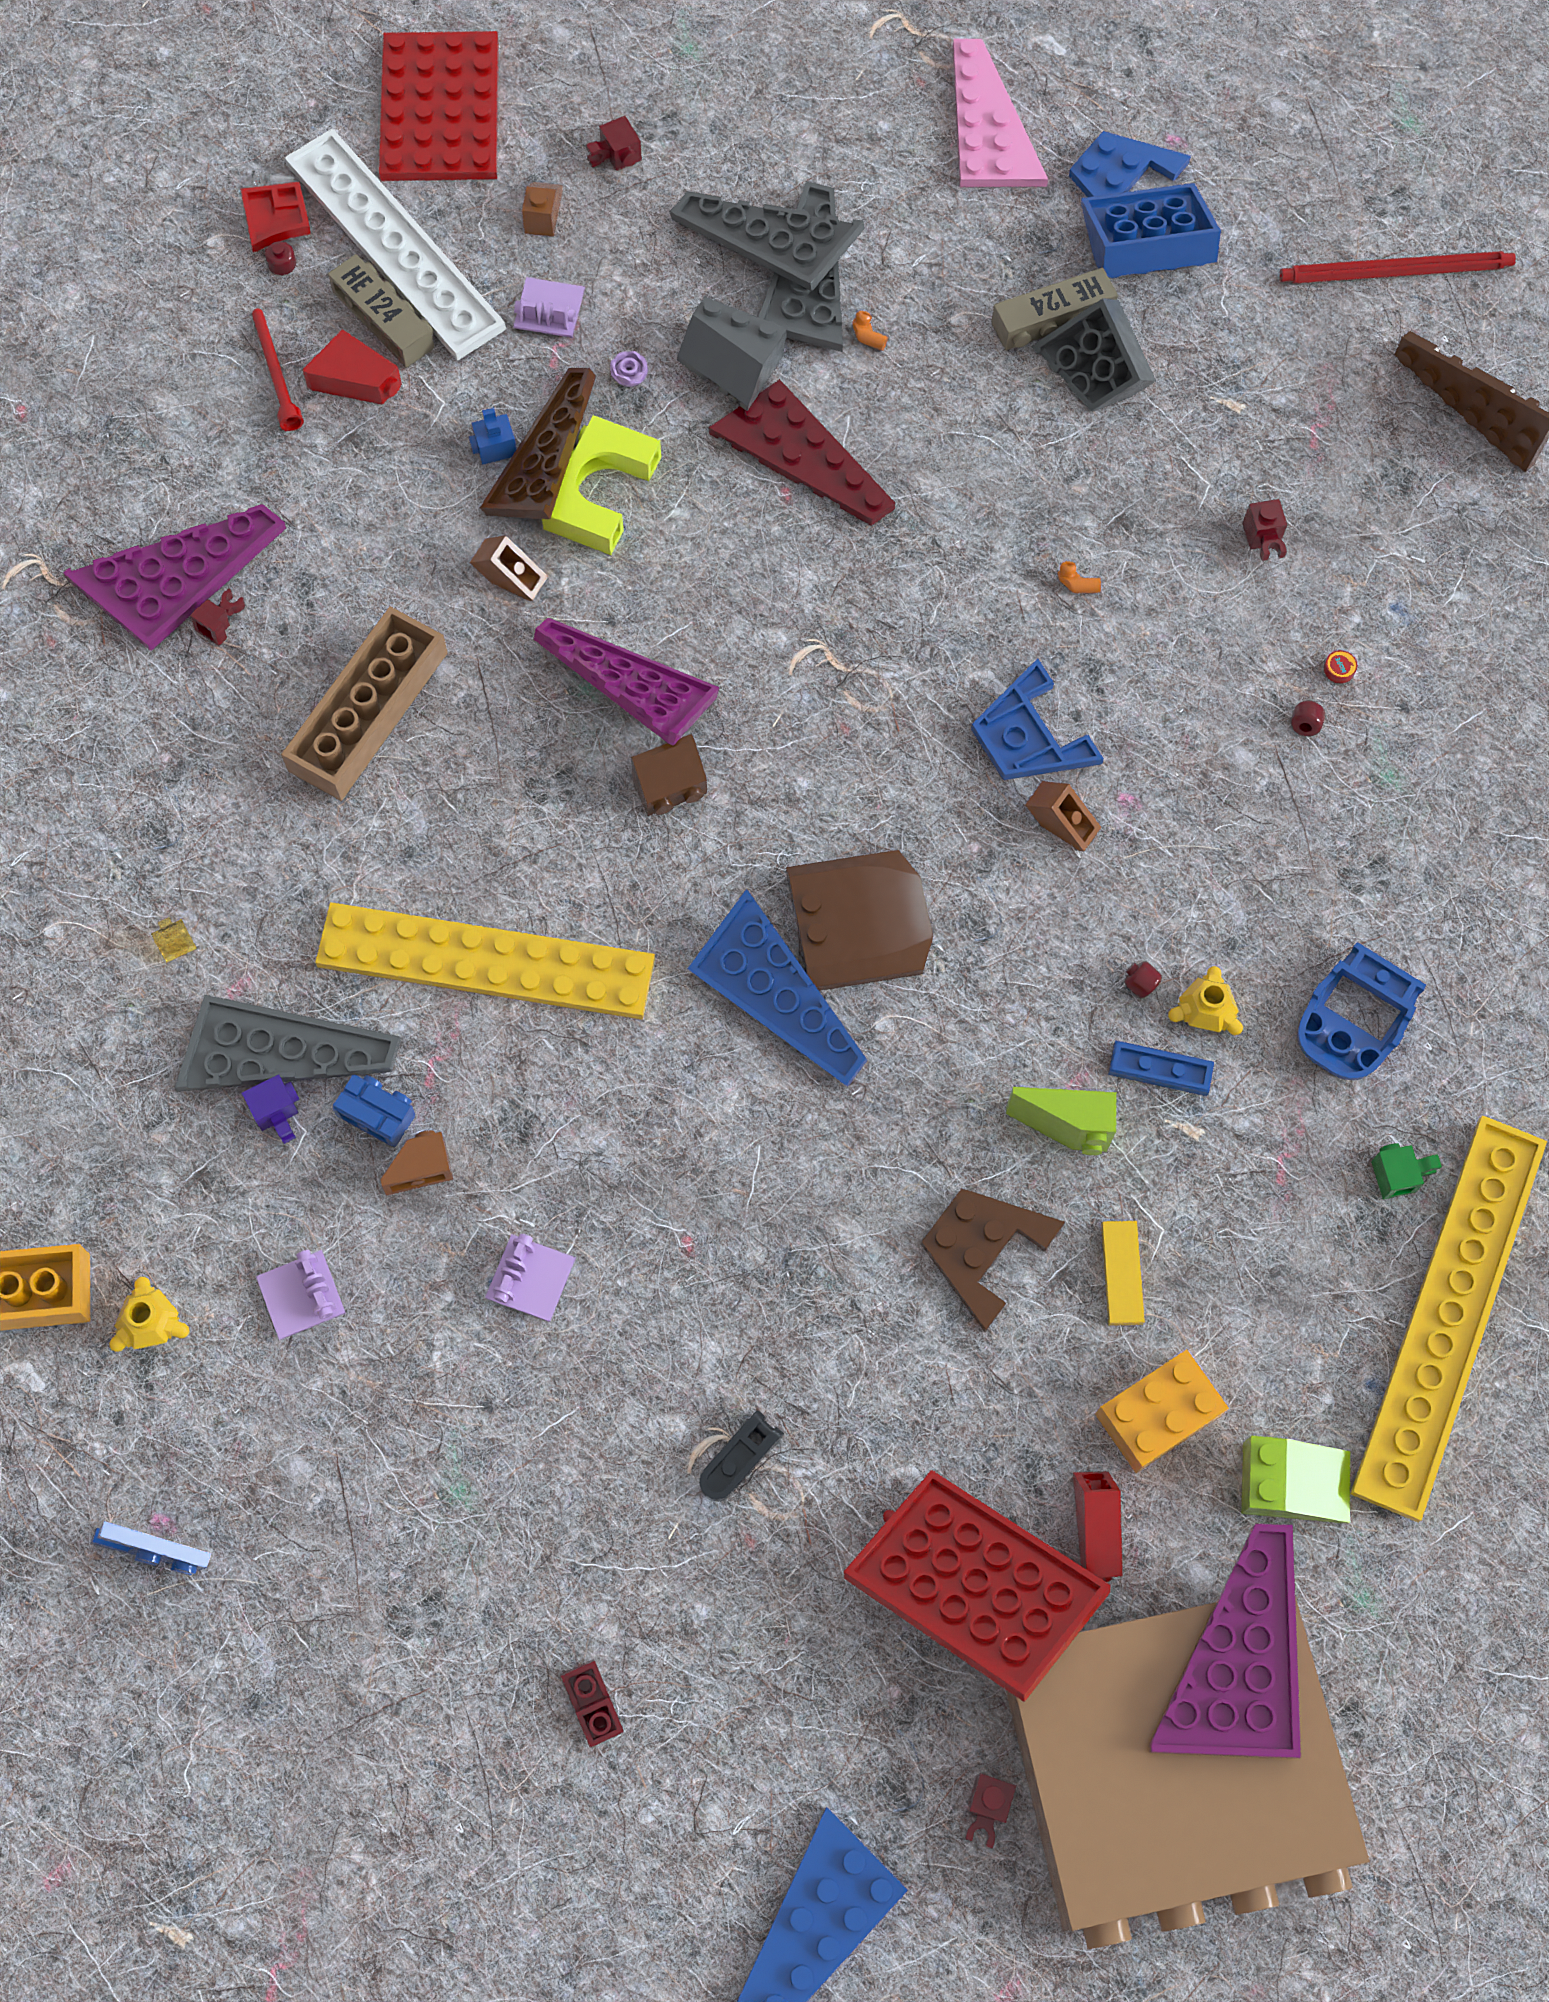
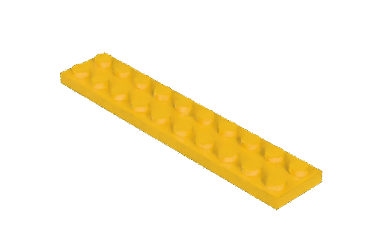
M330 902L315 964L318 968L643 1020L655 954Z

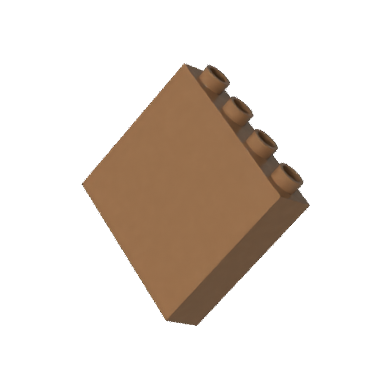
M1296 1596L1301 1758L1149 1753V1744L1216 1602L1079 1632L1025 1702L1006 1690L1062 1929L1068 1931L1083 1929L1087 1949L1131 1940L1132 1936L1127 1918L1148 1913H1157L1161 1932L1205 1923L1206 1919L1201 1901L1230 1895L1235 1915L1278 1906L1280 1904L1274 1884L1303 1878L1308 1898L1349 1890L1353 1886L1347 1867L1370 1862Z

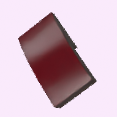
M595 1659L560 1674L590 1748L624 1732Z

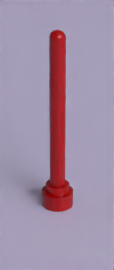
M256 308L252 311V318L280 404L277 413L278 422L282 430L294 431L302 427L304 419L300 408L291 401L264 313L261 309Z

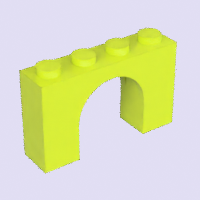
M593 415L588 426L583 425L580 430L578 444L575 450H572L551 518L542 519L543 529L611 555L624 531L622 514L588 501L579 492V487L587 476L602 469L619 470L649 482L661 459V441Z

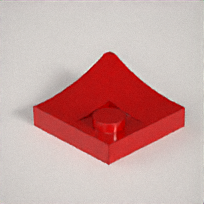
M300 182L240 189L252 252H257L273 242L311 235Z

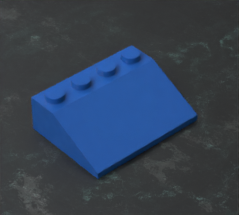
M1195 183L1081 198V207L1095 264L1098 269L1103 267L1109 278H1118L1130 274H1146L1159 270H1175L1187 266H1203L1218 261L1221 230Z

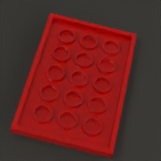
M498 31L383 33L379 151L380 181L497 179Z
M933 1470L926 1475L843 1571L846 1581L1023 1702L1027 1700L1111 1591L1110 1584Z

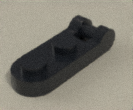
M759 1410L746 1421L701 1473L699 1485L702 1494L707 1499L719 1502L731 1496L784 1436L785 1433L777 1426L773 1428L765 1421L766 1416ZM755 1431L764 1438L759 1445L749 1438Z

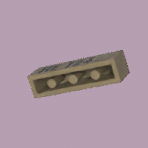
M355 254L328 273L332 292L405 368H408L435 349L432 338L434 331L427 320H420L411 304L405 299L402 301L387 280L383 282L378 277L377 271L370 262L367 261L365 263Z
M1102 267L994 304L991 324L1005 351L1014 347L1020 348L1029 342L1046 337L1102 298L1117 300L1118 294Z

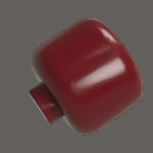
M281 241L273 242L265 251L267 266L272 273L283 276L295 269L297 261L290 244Z
M1314 701L1300 702L1293 711L1291 718L1292 729L1297 734L1305 737L1317 735L1323 727L1325 710Z
M1143 961L1138 965L1134 962L1126 970L1128 975L1124 983L1138 998L1142 999L1157 988L1162 981V975L1147 961Z

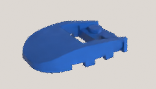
M1357 942L1350 954L1343 961L1340 960L1314 990L1298 1027V1045L1308 1059L1332 1075L1345 1080L1363 1079L1374 1072L1403 1039L1407 1025L1417 1008L1414 1006L1416 1000L1424 991L1426 984ZM1342 976L1350 979L1400 1011L1381 1041L1324 1006Z

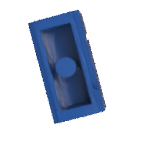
M355 1074L352 1075L344 1087V1091L340 1093L333 1104L332 1109L335 1115L389 1146L396 1147L403 1137L405 1130L408 1129L415 1118V1111L413 1106L410 1105L411 1099L398 1091H394L391 1095L382 1090L383 1085L369 1075H365L363 1079Z

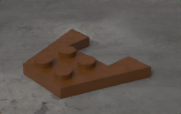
M961 1188L924 1237L921 1246L982 1330L986 1332L1002 1311L1006 1302L979 1283L1016 1232L1043 1251H1046L1064 1226L1065 1221Z

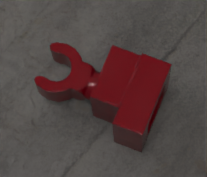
M231 589L223 592L219 606L207 599L190 615L194 630L217 646H220L227 639L225 630L230 626L227 616L239 613L245 607L243 597H240L234 603L229 602L233 598Z

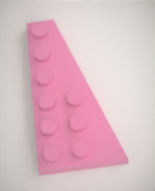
M954 39L953 64L960 187H1047L1048 177L983 40Z

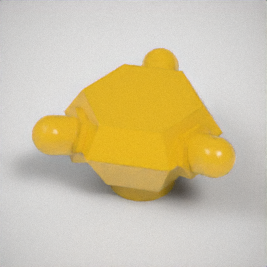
M1216 966L1210 967L1203 978L1198 977L1179 997L1180 1002L1178 1006L1170 1009L1168 1012V1018L1172 1022L1184 1020L1192 1027L1219 1033L1223 1029L1234 1036L1241 1034L1243 1031V1025L1237 1019L1238 1016L1236 1014L1239 1010L1229 984L1224 983L1221 977L1222 972Z
M142 1276L135 1280V1289L131 1292L132 1295L126 1296L114 1325L117 1329L115 1331L116 1335L110 1340L109 1346L112 1351L120 1352L126 1346L139 1349L167 1343L168 1338L171 1339L172 1336L179 1339L187 1337L189 1327L187 1324L179 1322L180 1318L177 1317L179 1312L160 1289L154 1290V1287H151L150 1280Z

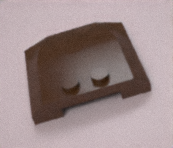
M899 850L786 867L790 897L794 906L803 952L804 969L819 991L923 974L933 941V933L921 877Z

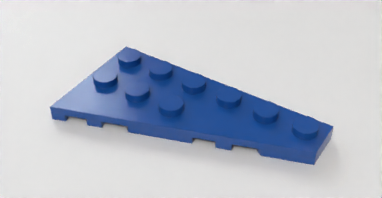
M746 889L687 969L848 1087L867 1062V1058L753 896Z
M826 1807L737 2002H807L908 1891L828 1807Z

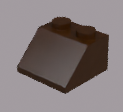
M692 734L680 738L674 745L666 743L631 757L633 785L647 816L655 813L657 815L668 813L676 805L684 802L694 803L700 800L704 794H707V778Z

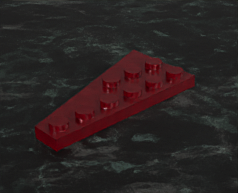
M780 379L760 392L748 411L739 406L709 427V435L716 439L721 437L731 443L732 448L739 452L744 450L758 458V462L798 485L800 483L813 489V493L817 496L829 498L839 504L840 509L870 526L895 510L896 503Z

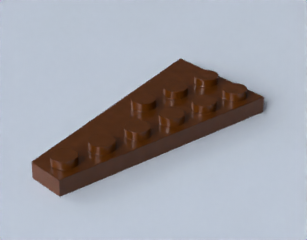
M1412 331L1406 333L1401 338L1394 354L1400 363L1408 367L1420 378L1424 385L1429 386L1436 392L1445 404L1455 409L1469 425L1475 427L1485 436L1491 445L1496 446L1504 453L1512 464L1518 466L1525 473L1532 468L1549 439V412L1539 407L1540 402L1532 397H1529L1527 400L1516 395L1514 387L1477 367L1471 370L1463 366V359L1455 355L1449 358L1441 354L1437 345Z

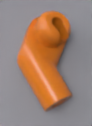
M857 312L852 322L857 340L883 351L888 337L873 331L870 323L872 316L869 312Z
M1065 561L1060 565V571L1058 572L1059 581L1071 592H1101V578H1082L1076 572V564L1071 561Z

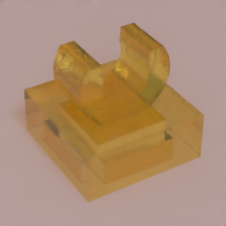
M167 917L157 922L160 929L151 933L166 963L197 949L182 919L172 923L171 918Z

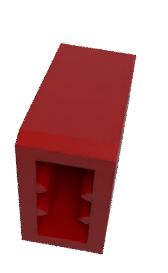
M343 329L302 369L307 388L312 391L381 405L389 397L395 396L402 385L398 366Z
M1109 1471L1074 1472L1073 1482L1080 1565L1105 1582L1111 1581L1113 1577H1123L1121 1490Z

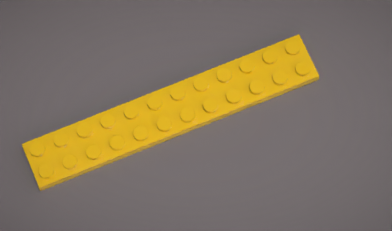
M1483 1115L1478 1119L1350 1493L1351 1495L1417 1523L1422 1521L1544 1153L1546 1140Z

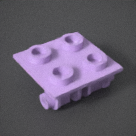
M526 277L521 299L515 302L514 312L517 315L513 327L572 338L585 287Z
M520 1233L518 1237L511 1234L485 1298L550 1322L576 1257L532 1242L533 1238Z
M310 1250L301 1251L296 1255L298 1260L256 1276L279 1340L345 1314L322 1250L313 1254L310 1253Z

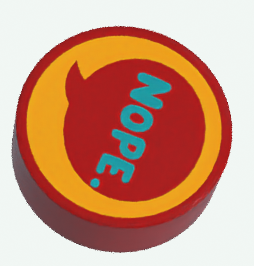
M1334 651L1325 661L1324 673L1332 682L1346 683L1353 678L1357 670V660L1347 651Z

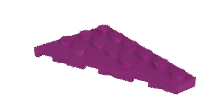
M260 504L248 508L245 512L227 515L228 519L208 526L206 523L182 530L176 535L161 537L160 542L142 548L137 545L116 552L110 557L92 560L93 564L73 571L71 568H68L63 574L72 585L148 650L152 651L180 626L197 607H200L207 599L213 596L286 529V525L270 509Z
M547 618L535 629L533 640L668 744L674 745L717 699L720 687L551 618Z
M1254 1524L1149 1744V1753L1301 1758L1293 1525Z

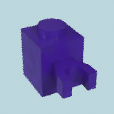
M278 1074L242 1092L261 1131L274 1126L283 1144L296 1138L287 1121L288 1118L299 1113L294 1102L300 1099L291 1081L284 1084Z

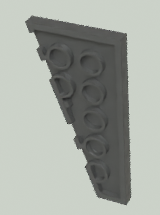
M806 181L796 209L808 211L810 216L826 218L827 215L836 216L834 188ZM838 261L813 291L774 272L759 318L787 328L786 338L843 352Z
M687 191L670 210L672 220L810 291L814 290L865 229L864 221L853 219L851 223L839 221L838 216L833 215L821 218L810 216L808 211L767 204H764L763 208L750 206V202L739 200L738 203L722 201L720 196Z
M204 995L175 1089L177 1092L257 1085L278 1074L283 1082L352 1076L354 1074L365 1075L392 1072L401 1040L399 1036Z

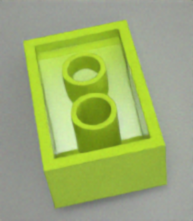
M1013 1087L1006 1106V1114L1072 1150H1082V1154L1100 1155L1102 1152H1107L1116 1134L1117 1092Z
M1251 1435L1243 1442L1241 1514L1349 1524L1350 1451L1285 1438Z

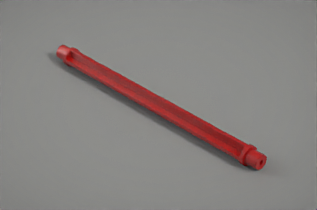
M1494 251L1292 265L1291 268H1281L1279 277L1280 282L1291 281L1294 284L1498 270L1514 266L1516 255L1514 252Z

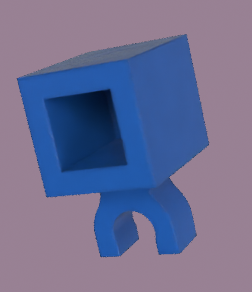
M494 407L482 410L484 420L472 422L473 435L468 436L473 455L479 453L482 465L511 458L517 449L508 415L496 416Z

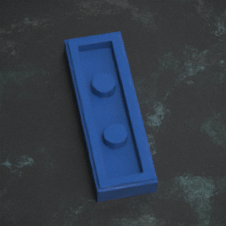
M1115 1040L1108 1075L1207 1096L1210 1090L1214 1061Z

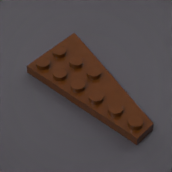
M568 368L480 506V509L486 516L534 519L551 518L596 379V375L590 368Z

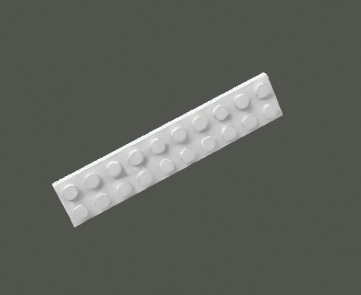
M333 128L284 157L287 167L399 295L411 304L420 319L428 321L434 331V335L457 361L506 330L503 319Z

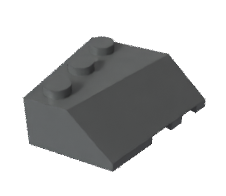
M704 297L692 314L677 355V361L703 380L710 379L716 383L721 393L725 396L731 394L740 401L739 406L748 411L783 357L787 328Z
M1102 298L1031 346L1037 354H1041L1046 359L1049 367L1055 373L1061 375L1069 384L1068 387L1091 411H1097L1133 397L1156 382L1119 300Z

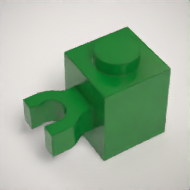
M1399 1143L1381 1147L1379 1149L1380 1152L1371 1161L1383 1200L1416 1193L1424 1185L1422 1176L1436 1174V1170L1442 1167L1438 1154L1416 1159L1412 1145L1400 1147Z

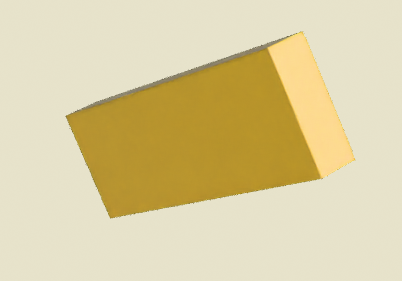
M1103 1221L1101 1231L1108 1326L1143 1325L1145 1318L1137 1221Z

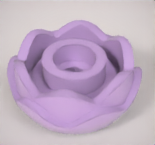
M635 351L618 353L610 364L613 379L625 387L639 385L648 373L646 359Z

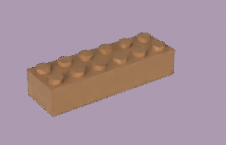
M389 606L282 752L281 756L287 771L342 801L448 654L444 635Z

